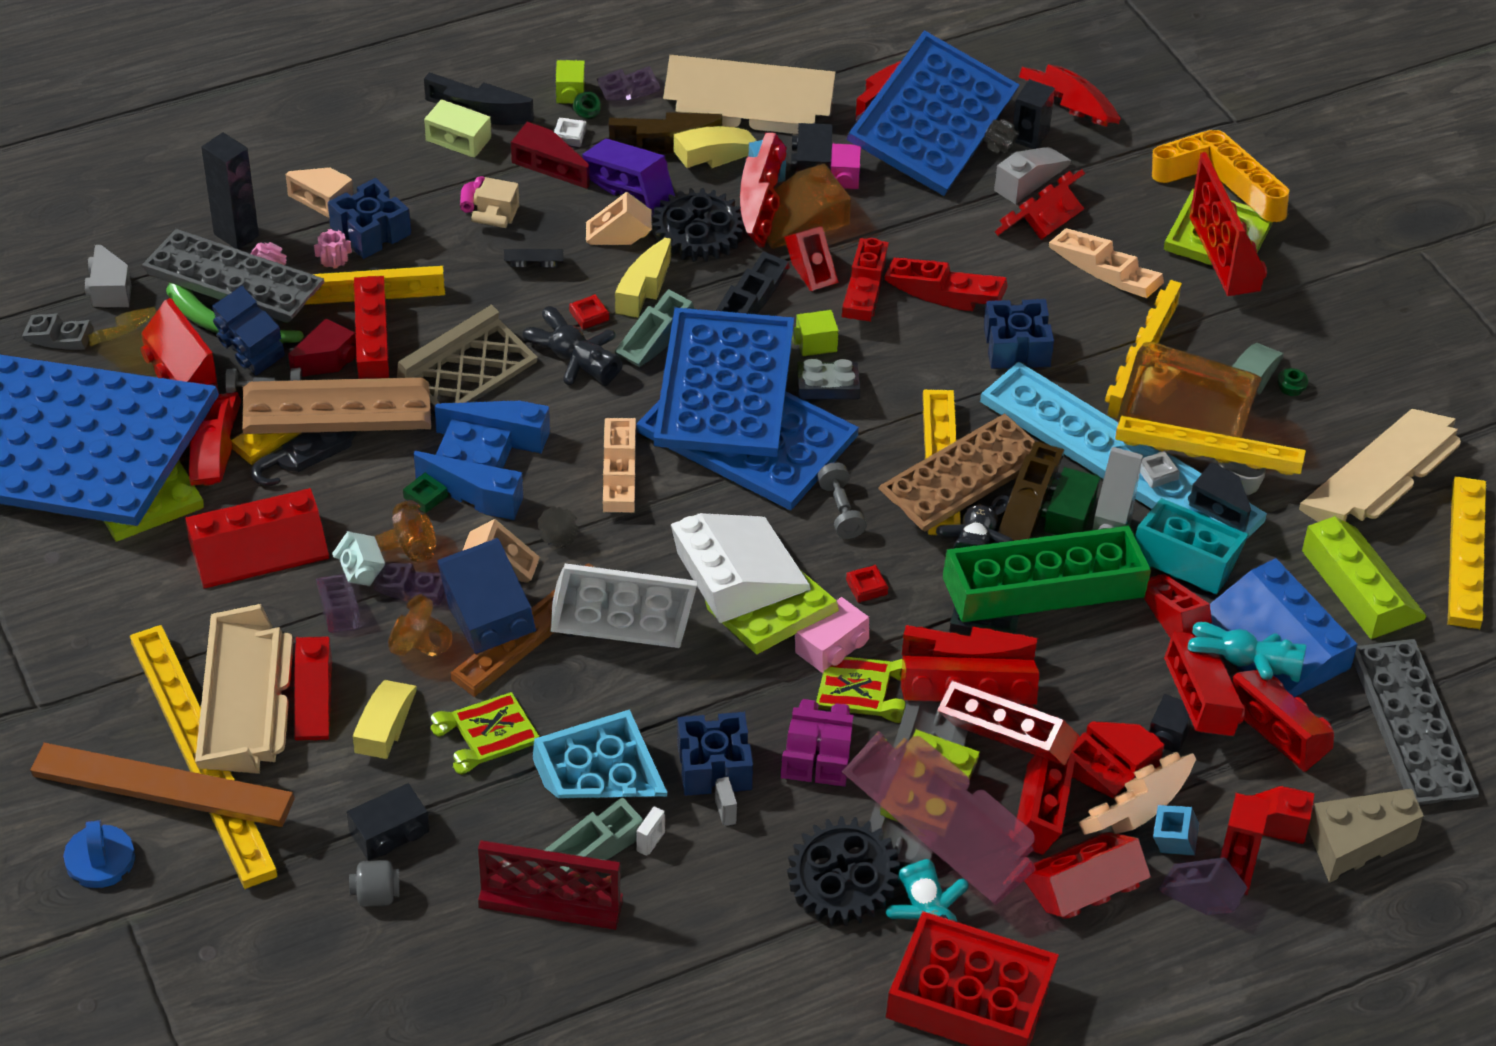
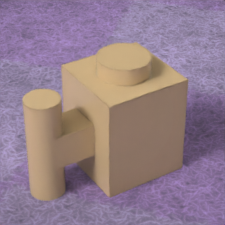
M485 177L481 188H477L474 194V205H477L478 211H473L471 221L506 228L508 223H512L519 207V183Z

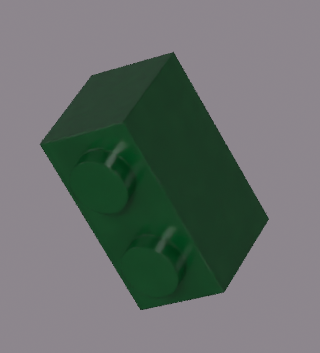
M1064 467L1060 479L1054 478L1050 489L1052 499H1046L1042 508L1041 517L1046 518L1044 531L1055 535L1084 532L1097 499L1100 476Z

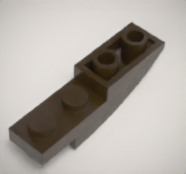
M666 112V119L609 118V139L658 154L675 153L674 134L692 129L722 126V114Z
M1034 441L1030 453L1026 454L998 531L999 533L1011 537L1014 541L1031 539L1041 517L1044 502L1062 462L1064 449Z

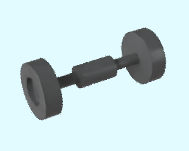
M291 368L290 380H276L275 377L253 378V381H238L237 369H227L226 394L238 392L239 387H244L249 382L303 380L302 369Z
M842 463L827 464L819 470L817 478L822 489L826 491L835 490L833 496L839 512L842 513L834 521L836 533L843 539L855 538L866 530L867 523L863 513L856 510L849 511L851 506L845 490L842 489L849 482V472Z

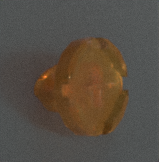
M410 499L395 505L392 516L394 529L375 536L381 552L401 547L411 561L416 563L433 558L434 554L431 551L436 549L435 532L426 513L421 515L418 508H421L419 503Z
M422 594L414 596L407 604L406 608L410 609L406 616L401 614L396 620L388 640L389 651L402 657L414 647L429 656H439L451 647L453 641L452 633L445 624L430 616L433 609V601ZM429 632H435L439 635L441 646H435L431 643Z

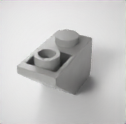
M95 245L94 255L88 259L90 277L85 279L86 295H91L93 307H129L132 285L128 265L102 245Z

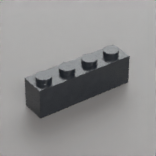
M222 132L201 146L214 235L239 250L259 236L249 153L246 146Z

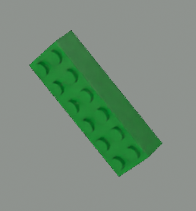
M1123 526L948 549L942 578L961 622L1143 598L1145 597L1151 569L1130 527Z

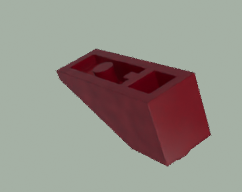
M526 122L511 141L513 164L588 189L590 186L589 164L554 131Z

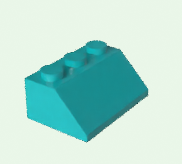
M1163 498L1157 502L1138 525L1135 539L1149 567H1154L1168 573L1173 578L1182 579L1198 586L1203 591L1215 594L1220 591L1228 580L1248 537L1247 533Z

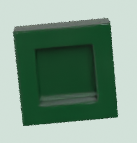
M426 472L403 489V498L424 513H427L448 497L447 487Z

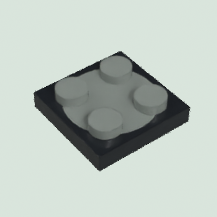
M817 359L797 362L800 399H860L858 362H851L846 359H840L835 362H821Z

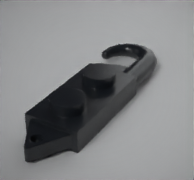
M358 431L308 432L281 445L282 448L256 461L251 469V476L255 482L263 486L279 484L281 482L280 478L267 479L262 476V472L276 464L287 471L300 472L352 447L351 441Z

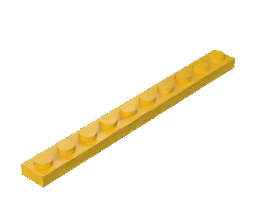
M162 625L130 635L131 644L190 772L234 780L230 771L199 769L195 763L201 708ZM210 813L244 889L277 877L276 867L254 821Z

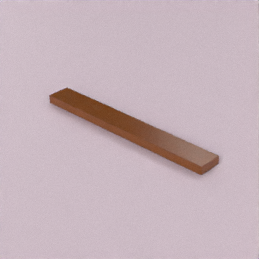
M49 743L43 744L30 769L33 777L278 827H283L295 800L293 792Z

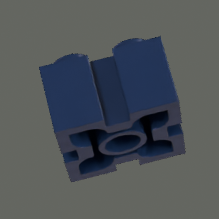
M377 178L358 186L357 193L352 196L346 192L328 201L330 228L333 231L339 230L344 233L345 239H349L351 242V248L362 259L382 250V243L384 242L394 244L411 235L409 208L396 196L390 199L389 189Z
M240 286L213 305L215 315L213 322L219 331L216 336L226 349L231 347L233 351L236 350L235 358L243 369L249 368L257 376L285 356L283 344L279 341L281 339L279 326L265 310L262 311L258 307L257 301L243 286Z
M1046 299L1022 300L1021 305H1011L1010 300L986 301L984 332L986 343H989L988 355L991 369L1012 368L1018 362H1025L1028 368L1051 367L1054 339L1051 324H1048L1049 313Z
M745 712L718 714V721L706 722L705 715L678 717L677 743L680 763H682L684 796L711 794L712 787L715 786L717 779L725 777L729 778L733 792L752 790L753 762L750 744H748Z

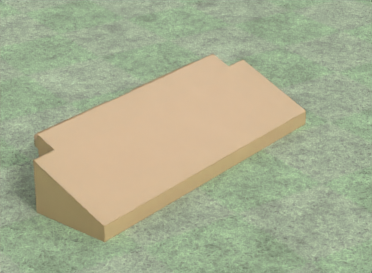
M670 55L663 99L677 100L676 112L722 114V126L737 127L741 123V118L749 119L750 127L755 130L798 134L799 123L815 124L816 115L831 116L836 72Z
M1411 409L1302 501L1299 510L1317 522L1333 516L1346 522L1347 515L1352 514L1361 521L1366 517L1371 519L1378 518L1413 487V476L1425 477L1460 446L1461 440L1456 436L1458 429L1453 428L1456 419Z
M261 604L211 614L195 759L199 769L259 774L260 761L276 762V755L285 749L289 701L285 695H281V691L287 689L290 685L294 639L291 634L282 633L280 627L272 629V624Z

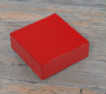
M596 294L569 304V311L582 330L609 320V312Z
M877 565L846 573V581L858 603L888 595V586Z

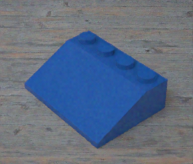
M1277 558L1249 571L1210 603L1212 624L1226 631L1235 629L1247 630L1258 641H1263L1271 634L1276 633L1280 635L1281 641L1287 639L1292 644L1307 645L1299 682L1292 681L1285 674H1273L1293 697L1351 669L1357 643ZM1255 663L1249 666H1236L1241 672L1257 670Z

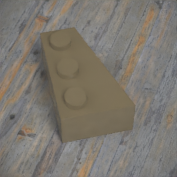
M1412 789L1314 803L1308 830L1329 883L1338 879L1340 874L1352 868L1357 870L1363 867L1366 861L1378 855L1383 857L1415 841L1423 820V813Z

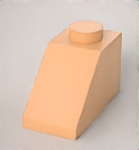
M332 168L289 171L285 174L288 196L328 218V201L346 192L351 196L354 195L352 179Z
M626 192L586 222V242L590 245H632L652 230V210Z
M496 519L470 531L463 550L498 538L518 581L527 583L532 580L540 557Z

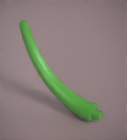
M169 282L166 293L184 316L195 324L217 334L219 331L213 322L215 318L214 312L204 306L190 289ZM280 330L281 339L279 341L281 343L301 342L304 338V334L301 331Z

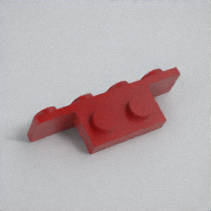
M1083 169L1074 175L1071 171L1067 172L1057 180L1059 183L1057 187L1054 188L1050 184L1038 193L1040 198L1037 201L1031 197L1019 206L1021 212L1016 214L1014 211H1011L999 221L1002 226L994 232L999 236L1025 218L1042 240L1084 210L1083 206L1069 189V186L1086 173Z

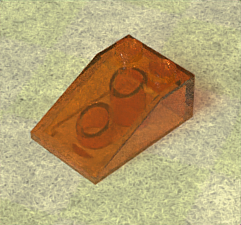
M825 163L799 171L774 189L780 197V206L775 213L771 225V233L766 241L774 249L786 245L784 237L820 226L823 227L824 232L850 224L851 198Z

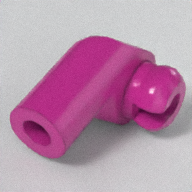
M479 176L475 181L463 186L460 197V209L463 212L470 213L474 210V194L477 188H481L485 177Z

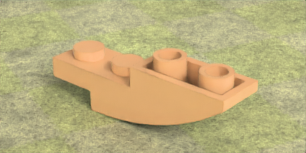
M1175 752L1159 760L1161 766L1154 768L1152 764L1135 771L1136 778L1125 783L1127 792L1114 797L1115 804L1109 806L1108 803H1103L1088 810L1090 817L1079 822L1084 835L1103 830L1111 825L1115 834L1134 830L1149 821L1157 814L1158 805H1167L1182 788L1196 761L1194 754L1180 757L1179 753Z

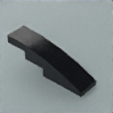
M763 251L752 270L746 269L736 287L730 286L716 311L758 314L789 270V262Z

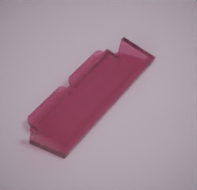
M878 731L842 771L847 778L995 906L1037 870L1032 861L1026 857L1034 850L1031 846L1035 840L1033 831L986 791L978 790L973 795L966 790L970 784L967 775L922 737L914 736L909 741L904 738L894 748L884 735Z

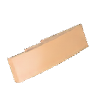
M1066 228L1049 242V248L1075 266L1124 291L1148 298L1164 284L1163 273L1139 267L1137 257L1114 251L1111 240Z
M605 418L603 512L635 511L636 418Z

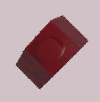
M325 319L288 354L290 371L291 368H301L302 377L339 372L347 363L352 362L357 354L355 332L329 319Z

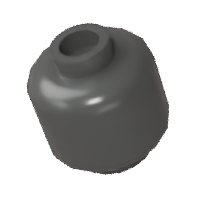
M387 860L360 862L357 865L356 874H349L350 895H357V901L361 907L390 906L394 901V897H399L400 894L399 869H393L392 863Z

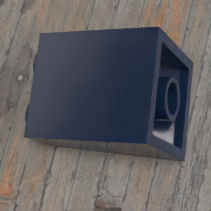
M498 538L437 560L449 610L475 654L536 631L531 606Z

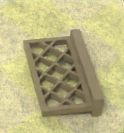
M491 304L398 362L397 378H422L423 376L436 378L435 387L429 386L430 407L435 411V405L440 404L437 401L438 395L456 397L455 403L475 402L535 364L537 356L499 319V311ZM498 331L505 338V343L487 341V337ZM470 347L483 349L482 358L464 356V351ZM486 349L504 351L503 360L485 358ZM507 352L520 353L525 359L520 362L507 361ZM446 362L460 363L459 372L441 370V365ZM463 364L481 366L480 375L462 373ZM484 366L502 368V373L498 376L483 375ZM440 378L458 380L457 389L439 387ZM461 381L478 382L479 388L474 391L460 390Z

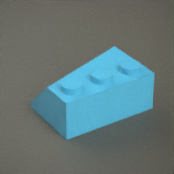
M630 709L534 739L533 761L544 787L557 798L667 796V791Z

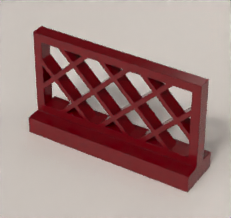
M480 840L478 847L481 884L478 898L479 908L616 930L623 904V893H620V862ZM490 855L500 856L504 860L498 862ZM525 861L536 862L538 866L533 868ZM514 866L522 873L516 875L508 868ZM560 866L570 867L574 871L567 873ZM549 872L553 876H555L556 879L550 880L543 874ZM595 872L607 873L611 875L606 878H601ZM585 878L591 884L585 886L578 879Z

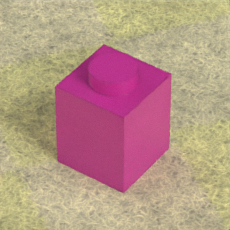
M832 144L830 188L858 189L861 147L850 144Z

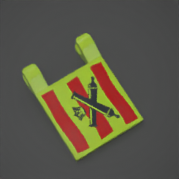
M845 657L840 664L836 666L831 665L823 671L816 700L819 704L818 709L831 710L832 705L836 703L845 704L850 707V713L882 716L890 721L901 723L905 711V701L897 698L885 701L890 676L901 681L903 659L890 662Z
M512 692L453 712H435L431 716V721L433 722L431 730L435 736H442L457 726L471 749H461L454 753V760L456 762L453 763V768L460 775L469 772L480 763L533 746L534 739L539 737Z

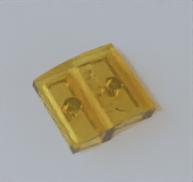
M155 307L125 312L115 317L117 327L97 330L88 335L90 347L112 341L140 327L156 314Z

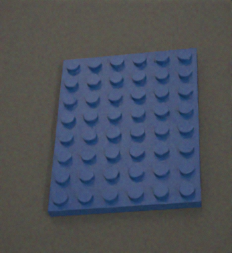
M0 355V504L138 526L219 396L216 386Z

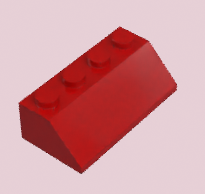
M311 488L185 517L189 542L203 589L329 559L319 510Z

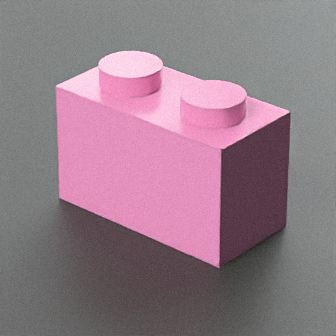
M843 597L837 600L838 612L797 631V634H795V653L822 673L831 665L836 666L840 664L847 655L855 649L863 647L869 640V616Z

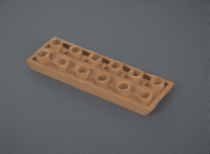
M424 378L249 382L243 387V434L431 429L429 382Z
M1004 413L881 484L879 489L893 503L898 505L917 526L926 532L1018 477L1026 454L1030 453L1035 440Z

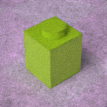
M557 60L556 103H573L577 95L585 92V62L582 60Z
M832 310L797 314L792 340L794 345H799L802 356L837 352L838 328Z

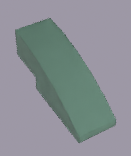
M668 289L654 308L651 306L647 307L616 348L615 354L638 367L650 361L669 345L674 309H695L692 301Z
M1259 343L1251 345L1238 358L1226 375L1222 394L1250 405L1256 394H1261L1283 359L1284 353Z
M622 797L598 817L593 812L548 846L545 851L607 860L637 841V829L644 820ZM560 866L567 873L574 871L570 867Z

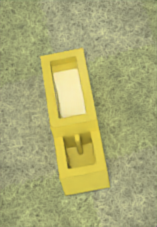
M724 126L704 127L674 134V152L686 168L707 162L711 168L748 156L749 142H755L756 139L748 130Z
M664 238L644 252L629 267L615 291V314L638 318L645 298L657 300L671 261V239Z
M384 680L378 686L367 703L353 734L355 753L384 759L388 758L393 742L398 741L417 690L416 686Z

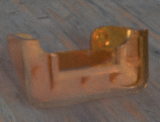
M1144 342L1137 351L1116 421H1120L1121 416L1242 438L1262 379L1254 373L1158 343Z

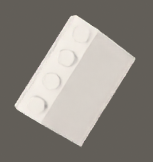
M700 513L685 517L681 521L671 524L677 553L693 580L697 581V587L719 623L810 590L809 583L765 517Z
M564 564L557 580L553 598L551 632L680 648L695 595L697 581Z

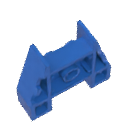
M524 401L436 404V431L445 435L436 455L419 451L414 452L416 479L426 472L447 487L448 492L451 493V498L459 502L465 500L475 505V510L485 515L515 520L523 500L522 472L503 469L511 448L542 453L550 434L549 406Z

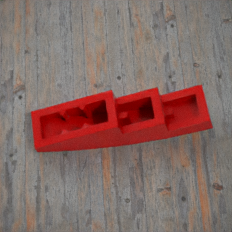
M1025 704V705H1024L1025 707H1028V708L1037 710V709H1036L1033 705H1031V704ZM1086 732L1078 737L1071 754L1076 756L1072 777L1114 799L1125 788V783L1136 777L1135 774Z

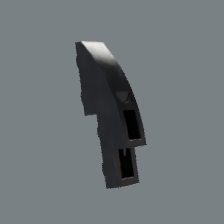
M430 72L424 78L425 100L438 104L442 99L490 116L491 124L519 125L526 124V122L532 123L534 120L533 99L485 82L479 88H475Z

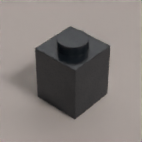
M1164 694L1151 721L1149 732L1154 733L1164 744L1163 750L1179 753L1192 726V721L1183 701Z

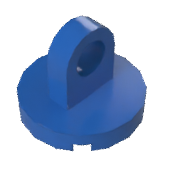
M101 820L86 822V828L73 835L65 847L63 858L67 873L72 879L74 878L79 881L80 885L87 888H103L116 884L122 880L121 876L127 871L128 873L134 865L135 852L131 838L122 829L112 825H102Z

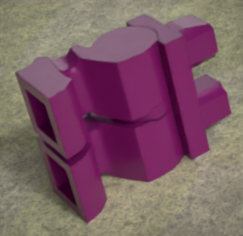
M803 699L798 708H793L786 750H784L782 755L781 778L811 782L816 752H819L816 763L815 783L846 787L854 715H850V707L845 704L836 703L832 705L831 712L818 710L819 704L815 700Z

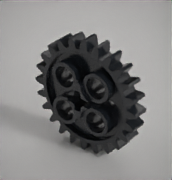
M690 188L689 194L679 190L678 197L669 194L668 202L661 200L660 207L654 208L652 235L655 236L656 243L664 238L671 239V256L681 253V260H684L688 255L692 256L693 262H696L698 256H702L705 262L708 261L710 255L719 259L720 252L729 255L730 248L737 249L738 242L743 241L745 226L742 219L741 206H735V199L726 201L727 194L725 193L719 197L716 196V190H712L709 194L705 193L704 188H701L699 193H695Z
M840 816L838 825L833 826L831 821L826 819L825 829L821 830L814 824L813 836L802 833L804 845H793L796 855L788 857L791 868L787 869L788 879L791 880L789 882L791 892H796L794 894L796 903L804 902L803 907L806 914L815 909L817 921L828 915L830 925H833L837 917H842L844 925L848 926L852 916H855L860 924L863 920L862 913L867 912L874 918L876 917L874 911L876 905L883 909L887 908L884 896L888 898L895 897L892 886H899V876L896 874L899 873L901 868L900 862H897L899 859L897 849H892L891 838L883 839V829L879 828L872 833L870 821L866 822L863 827H859L858 819L854 817L851 824L846 825L843 816ZM858 847L863 849L858 854L848 853L852 848ZM825 857L830 859L825 864L815 863L819 858ZM841 869H846L847 872L842 873ZM864 877L873 879L868 884L858 883ZM832 887L840 889L835 894L824 893L827 889Z

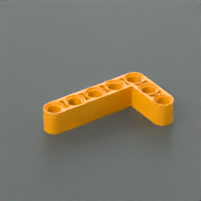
M1208 130L1157 146L1153 149L1152 178L1154 180L1168 183L1197 174L1200 153L1206 152L1220 180L1263 219L1270 222H1280L1287 218L1289 189L1224 132Z

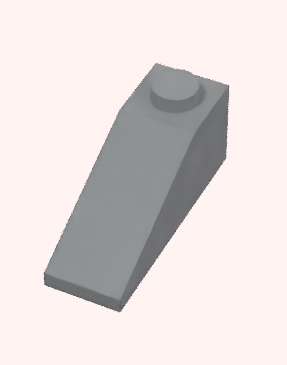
M1051 147L1015 152L997 165L994 191L1017 204L1071 164V160Z
M1116 447L1111 448L1095 513L1093 530L1130 525L1143 455Z

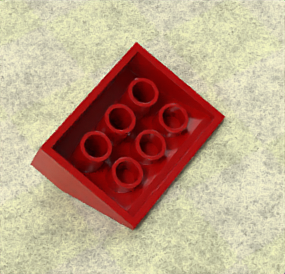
M1201 152L1190 220L1227 296L1261 291L1263 279L1267 276L1265 262L1260 261L1255 242L1250 240L1246 224L1243 221L1241 222L1237 214L1236 204L1231 202L1207 153Z
M922 911L888 993L886 1018L969 1046H1030L1059 954Z

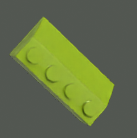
M1333 516L1307 527L1302 552L1371 640L1425 620L1426 614L1355 526Z

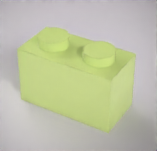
M442 99L424 119L426 141L473 158L478 155L491 139L490 116Z

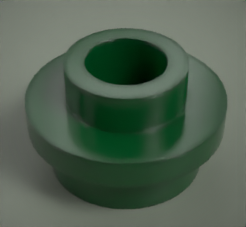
M584 92L577 95L574 99L573 109L579 117L593 119L601 110L600 100L594 93ZM583 105L589 106L590 109L585 108Z
M1289 368L1279 373L1277 382L1284 394L1297 396L1307 388L1308 377L1301 370Z

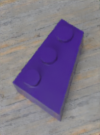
M606 138L582 154L583 159L589 164V176L592 182L614 196L618 193L623 195L628 192L651 209L652 215H654V208L660 207L661 200L668 202L669 194L675 196L668 164L664 155Z

